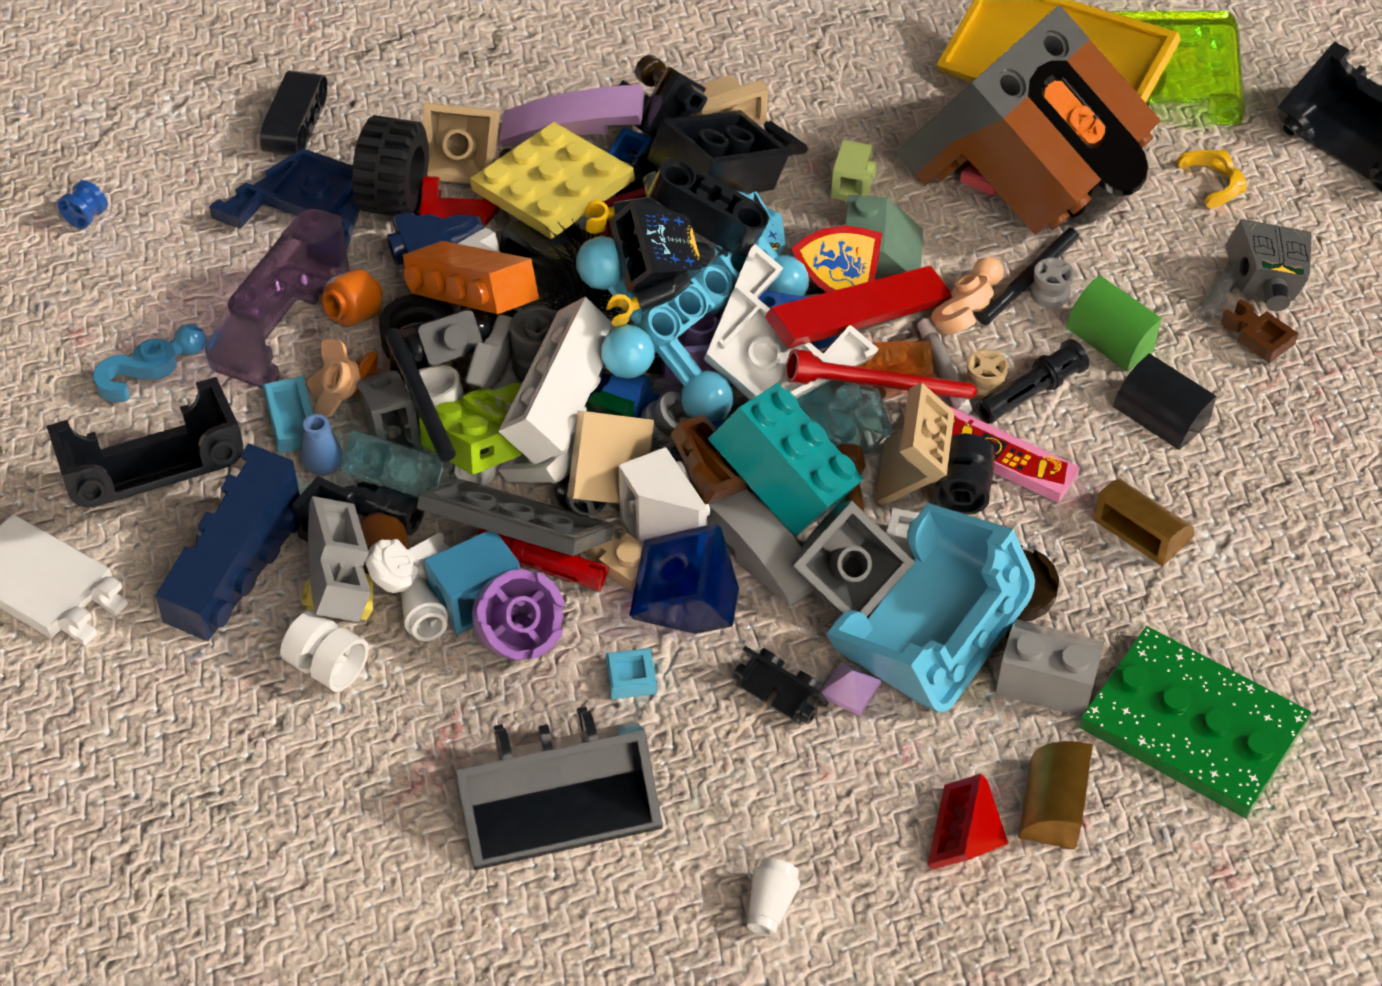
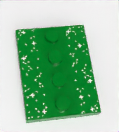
M1146 625L1081 717L1079 728L1247 819L1306 726L1311 711Z

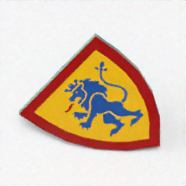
M846 225L829 227L807 235L789 250L793 257L804 264L810 281L824 293L875 280L882 233Z

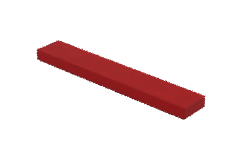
M930 265L771 307L764 317L789 349L842 334L849 325L855 329H860L934 308L950 300L952 295L949 288Z

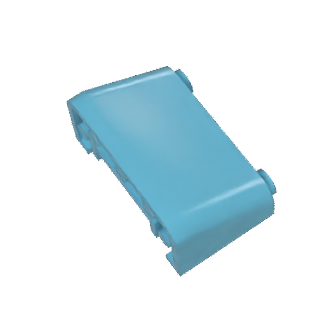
M927 503L916 519L911 522L907 531L909 547L915 561L912 567L888 592L869 618L856 610L846 611L837 618L828 631L827 636L833 647L843 656L923 707L944 713L956 703L1024 610L1032 597L1035 578L1013 529Z

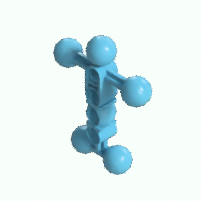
M737 191V192L743 194L744 196H746V197L752 199V198H751L750 196H748L746 193ZM761 235L756 245L783 267L780 275L765 291L804 296L809 287V275L804 264L795 257L787 255L778 256L764 236ZM599 236L586 241L576 256V269L581 280L591 288L599 290L608 289L613 296L622 294L629 298L635 297V293L627 292L614 238ZM726 250L690 279V286L672 301L642 312L641 308L633 311L630 318L634 323L612 329L601 345V358L606 368L616 377L635 378L646 373L654 360L655 353H658L683 385L681 404L686 414L691 418L704 414L710 422L724 419L734 404V391L729 381L718 372L702 371L677 337L704 315L715 314L725 309L747 255H736Z

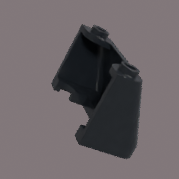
M1334 41L1277 106L1278 116L1281 121L1280 127L1290 137L1298 138L1299 136L1366 177L1382 193V86L1367 78L1365 67L1359 65L1356 69L1349 64L1346 58L1350 54V50Z
M217 377L196 382L197 396L195 401L190 406L187 404L180 407L184 425L104 449H100L95 432L86 434L87 436L79 435L73 431L68 420L47 425L46 427L65 487L72 502L81 507H97L224 469L235 464L241 458L244 450L239 424Z

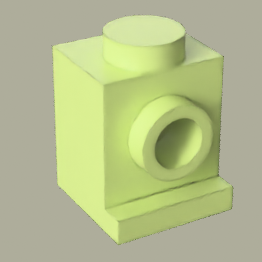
M847 140L842 141L833 168L831 198L848 201V195L870 196L871 184L874 183L877 171V162L871 161L873 145Z

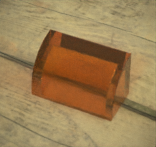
M931 341L871 342L878 348V351L870 360L857 366L933 377ZM847 382L851 386H870Z

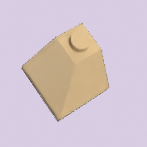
M424 103L422 124L425 127L429 144L427 176L440 177L442 182L471 185V177L495 162L500 111Z

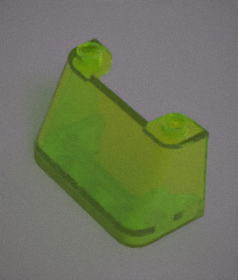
M1112 11L1116 14L1176 31L1180 36V43L1146 103H1208L1207 113L1213 123L1218 125H1242L1245 113L1240 35L1237 20L1232 13L1228 11Z

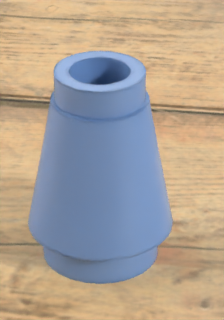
M313 414L303 421L301 463L312 474L320 476L331 474L338 468L343 452L327 417L321 414Z

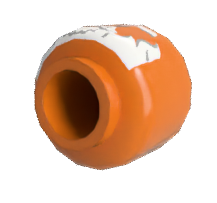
M362 269L350 270L332 277L326 283L321 298L323 310L336 323L344 327L354 326L372 319L380 312L383 291L380 283L370 273Z

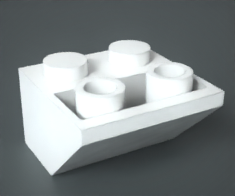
M666 447L620 464V522L627 533L659 553L661 557L696 566L706 563V544L710 540L706 521L707 516L710 515L709 504H704L698 492L691 485L684 464L681 461L676 462Z

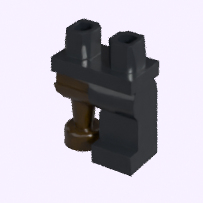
M646 55L638 61L635 68L637 80L645 86L655 88L651 95L644 91L641 125L633 126L655 138L662 120L688 117L692 113L696 114L702 111L708 100L704 95L706 90L704 86L677 70L666 67L665 63L654 55ZM622 79V81H621V83L619 84V86L632 85V84H630V83H628L627 81H625V80Z

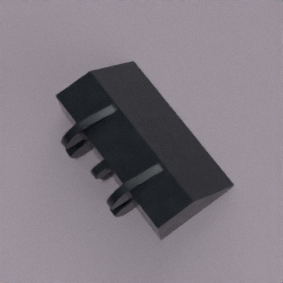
M584 706L576 708L579 733L551 739L549 726L545 724L538 726L539 742L511 747L507 730L503 727V724L494 725L493 731L497 751L451 760L474 869H484L663 829L645 729L637 721L596 729L591 711H587V707Z

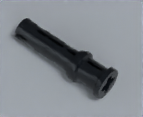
M1065 340L1061 343L1060 349L1049 356L1041 355L1036 358L1032 369L984 399L977 401L976 410L978 415L985 423L992 424L998 418L1025 403L1044 389L1055 390L1061 387L1064 379L1073 373L1080 374L1088 369L1089 358L1086 351L1076 340Z

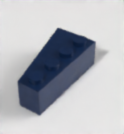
M250 443L247 444L241 454L242 460L246 461L238 476L229 474L220 488L225 495L215 514L206 511L198 524L196 545L193 549L184 547L155 595L163 623L205 641H209L218 628H222L227 624L232 610L240 599L253 590L257 577L267 564H271L276 560L281 546L290 534L297 532L292 505L300 496L293 460Z

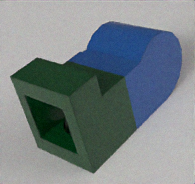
M612 373L608 384L603 387L600 393L594 392L588 400L587 412L638 418L649 397L651 378L640 375L635 378L626 379L616 377Z

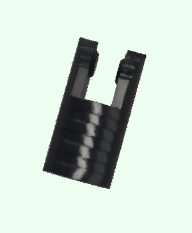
M365 481L357 483V486L345 487V489L354 494L358 514L367 516L373 513H384L396 517L404 524L407 535H413L423 520L425 511L417 509L419 497H413L411 494L402 493V491L392 489L386 485L379 486Z

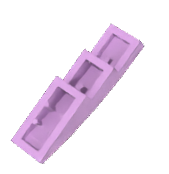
M642 84L610 86L567 92L534 100L505 110L499 142L501 146L520 145L552 122L561 125L576 135L607 134L608 125H641L645 96Z

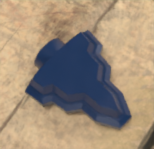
M406 212L392 216L396 232L388 234L387 240L394 263L398 266L405 264L403 254L441 241L459 243L484 229V226L478 216L454 215L442 219L434 214L416 216L412 212Z

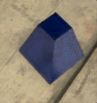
M717 523L644 540L629 616L634 620L694 634L732 627L739 586L722 528Z

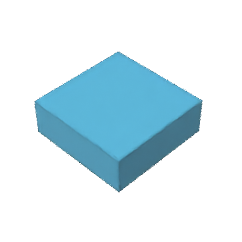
M651 648L605 653L611 700L657 694Z

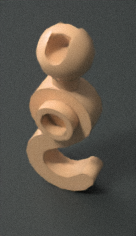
M992 256L980 258L975 262L972 273L962 276L955 282V287L951 292L953 298L938 306L931 315L939 334L951 335L959 333L976 323L973 313L980 311L989 304V300L994 294L992 286L998 284L1003 277V265L997 258Z

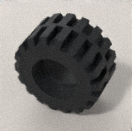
M373 115L367 120L358 137L352 165V189L355 203L359 210L388 216L415 212L422 198L423 178L428 174L429 165L428 138L425 127L421 122Z

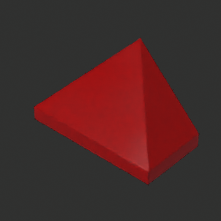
M978 774L944 785L927 865L932 869L941 868L973 859L1009 844L986 777Z

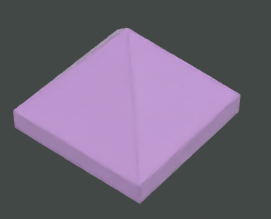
M841 661L821 692L827 701L860 716L881 685L882 680Z

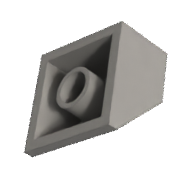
M1016 619L1011 628L1002 659L996 694L1082 717L1088 709L1105 641Z

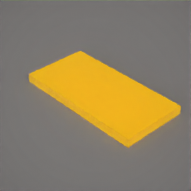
M973 0L936 66L941 73L972 83L1060 4L1146 103L1181 39L1176 31L1073 0Z

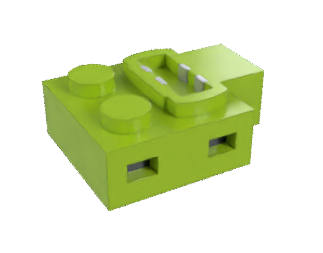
M515 382L496 390L489 388L478 389L466 394L462 399L454 402H443L436 406L439 417L456 452V456L449 462L474 475L524 455L498 432L522 384ZM419 415L421 445L437 454Z

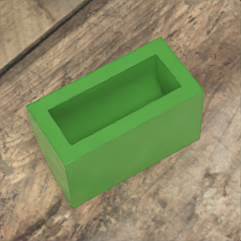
M1099 275L1085 288L1077 299L1069 315L1066 328L1121 368L1129 371L1147 354L1154 352L1162 318Z

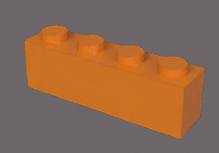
M441 241L403 254L405 263L404 279L412 294L494 314H500L539 299L532 260L530 258L447 241Z

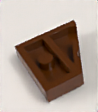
M702 414L679 422L671 436L701 500L707 505L750 488V486L708 440L717 428Z

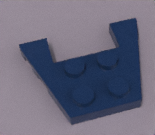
M305 148L300 149L266 170V177L253 185L245 183L235 189L236 196L224 203L219 199L209 206L212 219L239 229L247 223L263 204L323 225L308 243L310 255L341 265L344 261L360 212L353 195L352 165Z

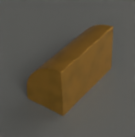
M1122 479L1112 481L1098 494L1093 521L1162 567L1194 537V527Z
M1076 741L1053 742L1040 747L1033 753L1028 771L1018 835L1019 839L1076 849L1083 821L1093 744Z

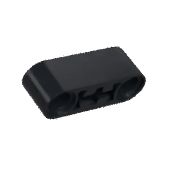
M288 70L285 73L261 127L260 146L263 152L292 155L300 149L306 148L327 99L328 81L326 75Z
M667 159L661 164L647 194V197H652L667 209L686 215L691 220L695 233L736 255H748L751 247L757 244L769 222L767 211L759 203L679 159Z

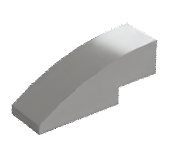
M745 489L709 504L710 515L707 516L709 529L734 548L736 562L787 605L790 606L815 591L791 567L802 547L778 518L752 492Z
M312 496L309 503L308 560L315 614L359 622L371 592L363 568L369 551L355 505Z

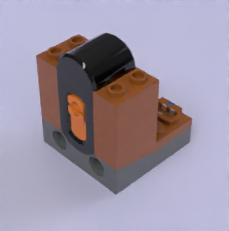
M1059 4L895 153L924 186L934 178L942 182L968 159L1033 234L1036 235L1046 226L1054 230L1066 219L1079 225L1092 224L1139 191L1147 180L1149 168L1146 153L1142 148L1154 138L1150 131L1161 120Z

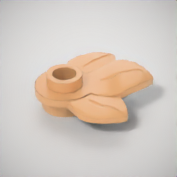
M333 338L322 340L321 356L324 366L306 381L309 390L317 398L313 414L324 415L327 419L335 413L342 400L348 399L358 389L357 382L361 380L356 362L348 359L345 344Z

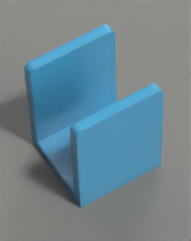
M486 531L424 559L429 589L447 609V622L456 635L473 628L472 608L475 597L483 585L504 571L520 569L519 561L498 533Z

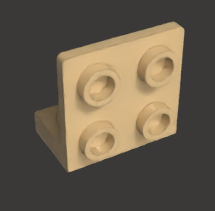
M732 75L701 84L706 88L704 95L708 100L701 112L691 114V116L742 110L758 125L764 124L767 120L768 87L761 79L741 86Z
M923 383L910 388L908 391L903 430L884 441L875 501L881 506L903 498L908 493L925 485L935 483L947 475L955 412Z

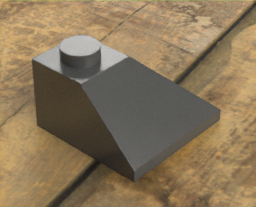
M853 501L837 504L812 531L791 567L841 615L846 611L856 610L867 617L912 567L915 561Z

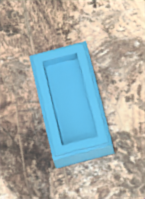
M300 376L262 384L278 453L301 449L303 421L308 416L313 415L304 377Z

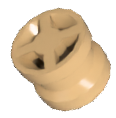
M982 349L970 355L967 361V375L964 382L972 383L976 386L977 394L974 399L982 400L1006 385L1005 378L1009 368L1007 359L1001 353L990 349Z

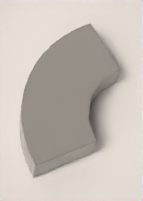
M499 314L489 337H487L484 343L478 342L476 344L466 376L468 384L490 388L500 379L511 359L510 321L513 317Z

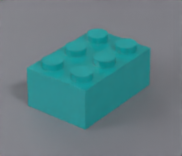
M779 383L740 406L708 438L794 537H797L833 509L864 480L858 473L853 461L834 446L828 439L825 430L809 418L799 406L796 397L788 390H785Z

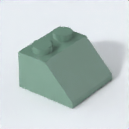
M848 195L846 226L866 228L882 233L875 280L921 268L923 228L887 197Z

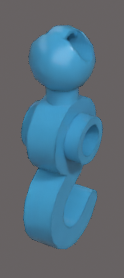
M182 325L175 331L174 339L170 342L163 339H149L136 347L133 357L116 355L104 359L97 365L93 374L98 394L111 402L128 401L130 395L127 384L111 381L114 377L126 375L137 379L151 380L164 378L176 368V357L178 355H196L204 349L206 343L205 333L197 325Z

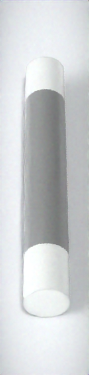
M929 318L920 320L917 328L940 378L960 381L932 320ZM949 397L955 409L965 414H969L972 411V406L968 399Z

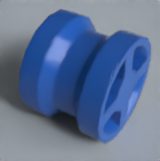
M80 180L72 187L71 194H64L57 201V207L62 217L68 223L78 229H85L93 222L94 215H100L107 209L108 202L103 192L96 185L87 180Z

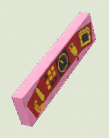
M948 406L955 412L952 436L964 433L974 434L985 438L993 445L996 452L993 473L1056 503L1061 501L1077 478L1080 466Z

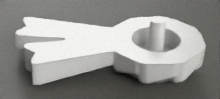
M440 532L410 549H406L397 539H382L370 547L366 558V566L371 579L389 593L403 592L412 586L416 577L427 580L424 559L450 547L444 543L443 534Z

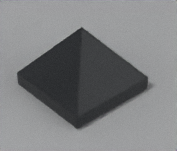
M766 120L764 123L765 131L790 151L789 156L806 154L809 148H807L805 143L770 120L769 122Z

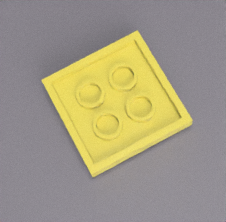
M552 122L470 178L472 191L550 239L555 236L549 230L556 235L564 231L562 229L563 226L566 229L573 224V221L575 223L584 216L585 208L590 201H605L635 180L633 167L555 122Z

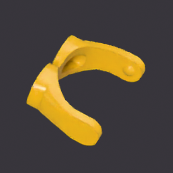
M1225 149L1217 151H1190L1181 154L1177 159V164L1180 168L1204 165L1220 172L1229 179L1230 184L1227 188L1212 193L1205 198L1204 203L1209 209L1222 206L1236 196L1246 192L1245 177L1240 169L1233 168L1232 159Z

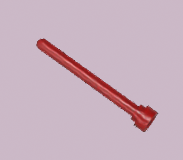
M792 349L786 362V379L789 383L807 385L810 381L815 382L818 378L906 391L923 383L935 395L972 399L977 394V388L972 383L822 362L811 351Z

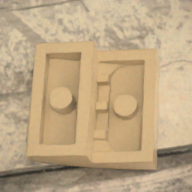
M578 411L567 497L580 500L620 503L619 465L650 453L654 420Z

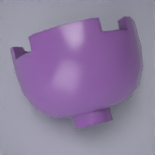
M525 569L504 571L488 580L477 593L472 608L473 629L481 644L497 656L511 660L538 658L551 650L562 636L563 629L560 628L563 620L562 607H565L564 599L556 584L542 573L531 572Z

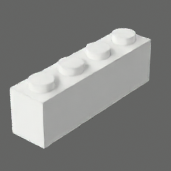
M586 297L557 312L498 431L534 464L551 457L558 458L567 451L572 443L570 436L577 422L578 411H586L585 404L588 397L601 380L599 374L604 365L601 358V345L607 334L617 327L611 324L612 321Z

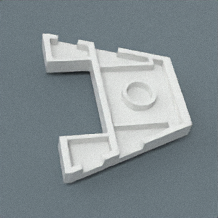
M756 244L751 247L705 354L704 361L750 400L777 383L785 390L791 392L797 399L831 380L818 378L815 382L810 381L807 385L789 383L786 379V362L792 349L811 351L822 362L859 366L876 354L878 348L851 325L846 328L825 353L820 352L811 343L788 349L764 317L770 308L758 299L780 275L783 267Z

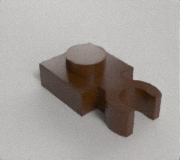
M1240 299L1237 301L1235 314L1228 309L1223 312L1221 324L1230 331L1240 332L1238 342L1268 363H1271L1296 343L1298 332L1268 311L1261 316L1256 315L1252 305Z

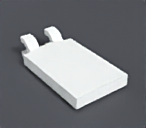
M12 514L0 525V609L51 639L62 630L74 640L86 646L97 635L96 629L87 624L92 618L90 612L83 609L91 600L100 604L105 610L115 616L128 605L127 599L118 594L123 587L120 581L112 577L110 568L15 514Z

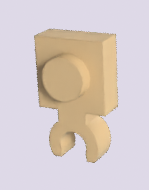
M628 533L620 540L613 537L612 534V540L583 551L587 557L598 559L599 563L608 565L609 571L607 576L631 592L661 565L659 553Z

